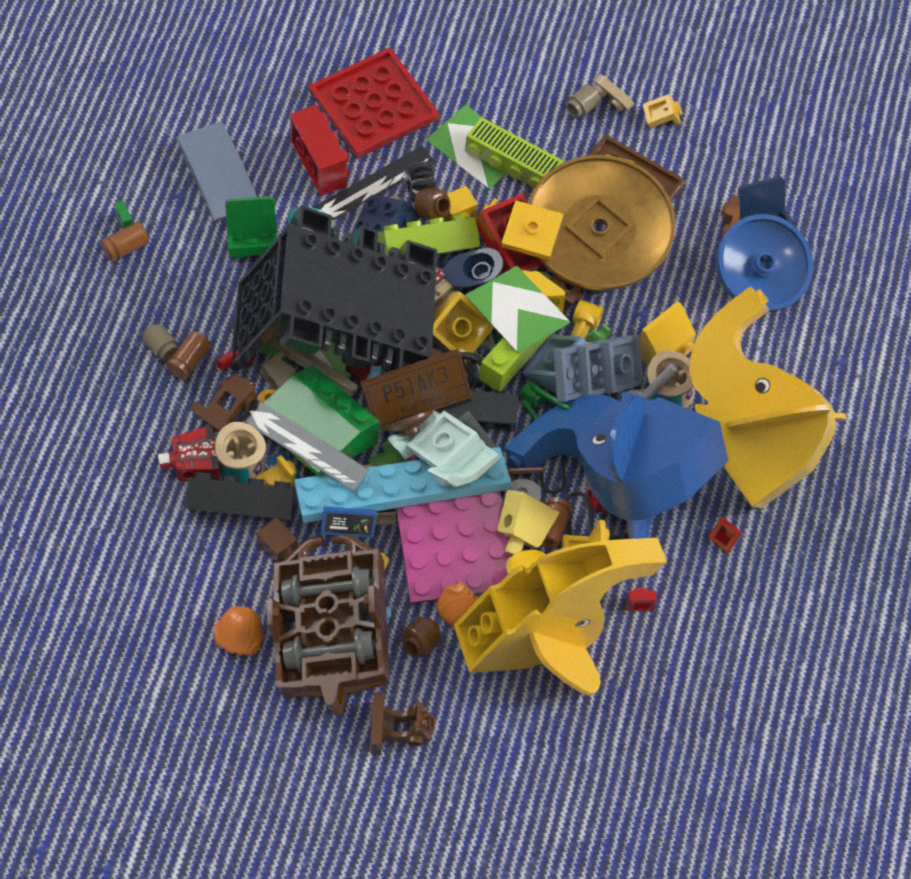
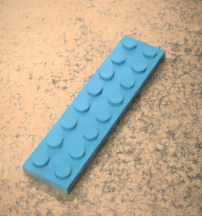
M500 447L490 449L498 453L501 458L477 480L458 487L444 486L437 483L433 475L428 472L432 466L422 459L367 468L369 469L368 473L354 491L328 474L294 479L302 521L307 523L322 520L324 506L381 511L511 490V480Z

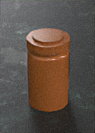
M137 221L108 236V238L102 239L100 243L106 257L111 262H114L117 258H122L150 242L144 227Z
M195 331L191 332L166 363L167 369L175 377L186 380L211 349V343L202 334Z
M558 497L549 498L546 504L559 512L541 546L551 549L559 546L573 509L568 501Z

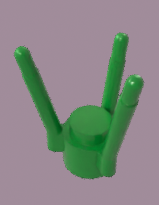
M534 381L528 382L520 392V396L524 399L521 405L528 410L534 421L539 417L532 406L539 407L545 400L553 402L565 410L570 409L569 405L563 401H557L556 397L543 390Z

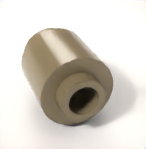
M588 84L580 88L568 98L566 109L569 114L574 118L584 117L601 102L599 90L595 86Z
M152 324L145 329L143 342L155 356L163 361L171 359L172 355L179 348L173 336L162 324Z

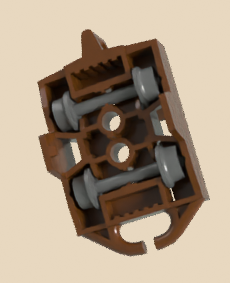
M323 535L309 538L301 543L282 562L274 563V599H267V625L275 642L277 688L283 697H324V701L333 715L340 716L343 713L346 695L390 684L385 565L378 549L371 548L351 535H331L332 544L346 545L349 551L307 557L308 553L315 547L324 546ZM328 605H334L332 609H326ZM370 614L373 623L366 622V615ZM287 621L295 622V629L288 632ZM335 629L331 635L325 636L327 631Z

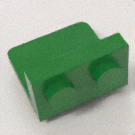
M272 196L235 198L225 201L229 257L262 256L277 239L274 198Z

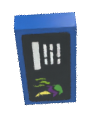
M324 506L320 532L326 535H351L373 538L377 511Z

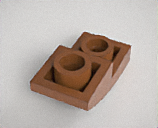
M733 194L730 202H725L723 205L721 216L724 217V228L721 238L729 228L739 221L740 207L737 195Z

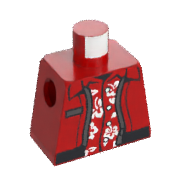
M212 426L174 436L172 438L173 452L158 454L160 469L176 467L179 481H189V477H196V472L212 474V479H220Z

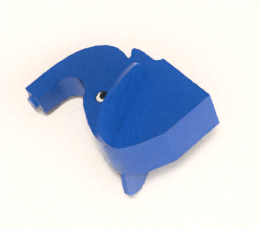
M628 392L621 394L622 401L620 402L612 397L596 394L566 401L564 403L570 406L569 410H565L560 406L554 407L531 423L504 447L507 463L511 468H537L551 457L559 455L571 456L582 462L589 488L598 502L614 516L627 520L629 539L648 538L653 516L690 499L728 462L719 421L660 397L649 400Z

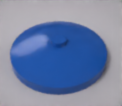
M756 214L739 220L723 235L716 253V269L722 286L731 298L734 299L751 286L756 291L760 289L769 300L766 303L769 308L768 312H774L790 306L805 293L813 274V257L805 237L794 225L774 215Z

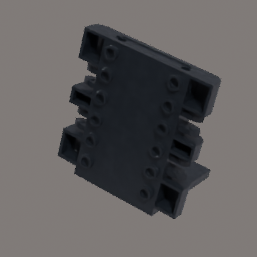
M301 205L293 214L291 222L238 282L231 349L233 355L230 369L239 371L271 336L279 335L281 345L313 355L319 350L327 352L331 342H333L334 354L342 356V363L360 369L364 368L367 364L374 366L378 356L381 357V368L388 370V372L431 358L437 249L407 240L399 249L391 247L388 255H386L385 244L378 242L379 230L361 225L354 234L346 232L342 241L339 240V229L331 228L332 215Z

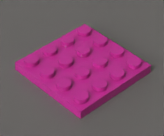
M500 491L396 508L410 604L439 600L444 588L449 586V584L458 583L459 580L465 583L474 594L484 593L490 586L500 583L508 575L506 563L511 556L504 552L508 543V537L498 532L497 529L503 509Z

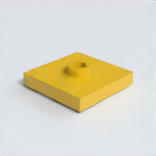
M515 200L501 247L550 260L563 214Z

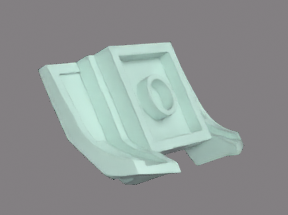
M434 410L433 414L419 425V432L405 436L403 432L388 438L404 459L415 454L432 466L428 472L433 475L437 483L444 486L458 487L475 481L501 458L498 453L485 445L478 433L446 411L439 414Z

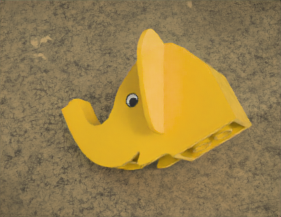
M750 286L719 310L704 326L693 345L689 372L694 387L708 401V405L696 404V412L720 422L728 456V462L724 465V468L751 506L762 509L815 469L832 440L836 422L847 420L844 413H835L824 396L808 383L776 366L752 362L744 355L740 343L743 332L748 326L769 311L766 305L769 300L760 289L756 291Z
M658 538L590 542L565 547L548 554L538 550H526L509 557L506 563L508 575L500 583L490 586L454 624L469 673L525 669L543 664L564 683L587 696L596 693L600 686V677L586 648L596 641L603 630L605 616L600 600L605 592L617 583L633 578L653 576L667 562Z

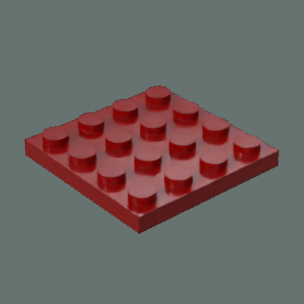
M390 47L309 85L310 94L357 159L439 119L437 109Z

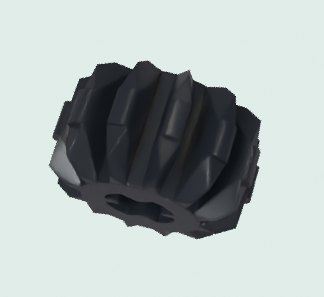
M427 161L413 162L414 164H409L405 169L407 192H409V197L413 202L420 190L424 188L437 189L432 166Z

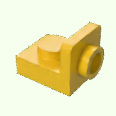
M669 94L643 104L647 124L650 128L673 120L676 125L681 124L679 115H682V109L679 102H674Z
M280 455L277 457L276 465L255 478L264 479V484L274 485V481L290 482V487L295 486L294 479H296L297 470L290 460L286 461Z

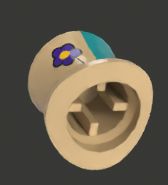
M662 351L655 355L649 364V385L670 363L676 365L678 371L650 400L660 397L687 408L692 403L695 392L689 372L690 360L685 355L676 351Z
M243 422L229 423L220 430L215 442L220 475L238 476L239 482H248V478H255L262 474L265 470L264 455L266 444L260 432L253 426Z

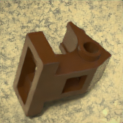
M235 373L230 379L225 378L221 382L219 392L207 408L195 402L190 410L197 417L220 432L224 426L234 422L244 408L248 410L256 400V387L249 379L242 378ZM232 395L237 400L227 411L221 405L226 398Z
M374 693L370 754L381 755L382 742L407 743V745L412 747H419L424 742H431L432 732L435 730V719L427 707L416 701V705L409 706L408 711L391 710L384 706L385 693ZM394 722L410 723V731H394Z

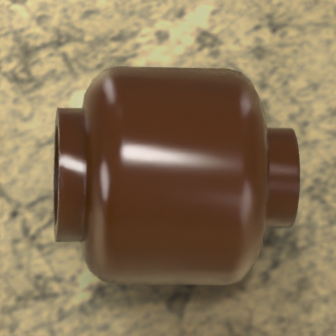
M424 188L417 193L414 200L416 214L425 220L445 218L451 207L449 196L441 189Z
M425 617L414 619L402 632L403 648L412 656L425 657L441 642V632L438 624L434 620Z

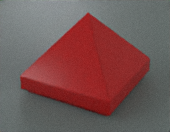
M721 517L708 538L724 551L730 553L742 532L724 517Z

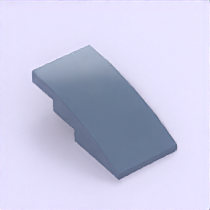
M222 121L176 137L193 181L196 182L202 199L206 202L213 222L226 218L225 201L227 199L257 197L240 156Z
M640 335L604 339L553 350L557 401H569L591 394L616 393L643 385Z

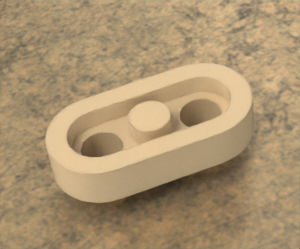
M599 74L594 80L595 87L599 90L602 97L609 96L612 99L611 103L619 111L623 109L629 111L634 105V102L628 95L602 74Z

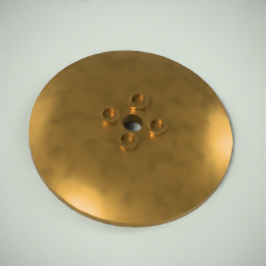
M588 155L568 160L553 168L540 180L529 201L530 205L563 214L550 260L539 259L556 276L579 287L593 290H615L634 285L658 269L667 257L673 243L676 228L675 213L666 190L651 173L626 159L608 155ZM602 223L607 229L599 232L593 228V225Z

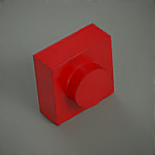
M647 588L629 590L627 611H654L657 601L656 591H651Z

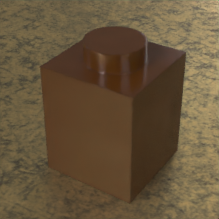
M277 517L257 532V544L275 563L282 562L298 547L297 538Z

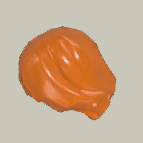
M459 580L458 583L449 584V586L444 588L437 603L438 613L449 626L454 628V624L479 597L474 596V593L469 590L466 584Z
M235 606L229 608L213 629L216 645L225 649V652L237 653L240 656L242 654L245 656L256 654L257 650H260V644L264 639L260 616L249 607Z

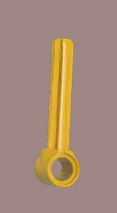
M580 299L573 315L575 327L571 336H579L585 340L589 331L597 329L604 308Z

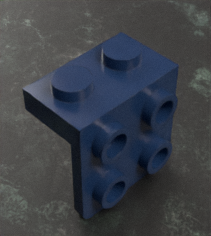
M781 176L742 185L738 188L739 220L751 215L768 214L780 217L796 227L795 221L786 212L785 180Z
M371 195L365 202L351 233L354 234L361 225L379 230V232L384 231L383 226L398 224L399 229L407 228L406 223L418 221L420 217L416 214L415 209L405 200Z

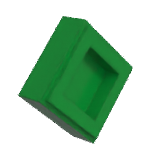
M123 201L114 203L116 217L121 228L124 229L132 225V218Z

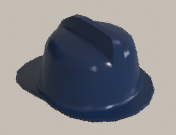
M491 248L459 254L447 262L444 268V275L453 286L460 288L474 286L479 288L498 277L503 267V258L498 251Z

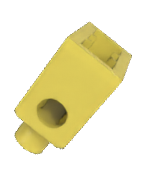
M508 490L497 528L498 532L510 538L504 552L513 556L521 552L523 546L540 547L559 512L524 492Z

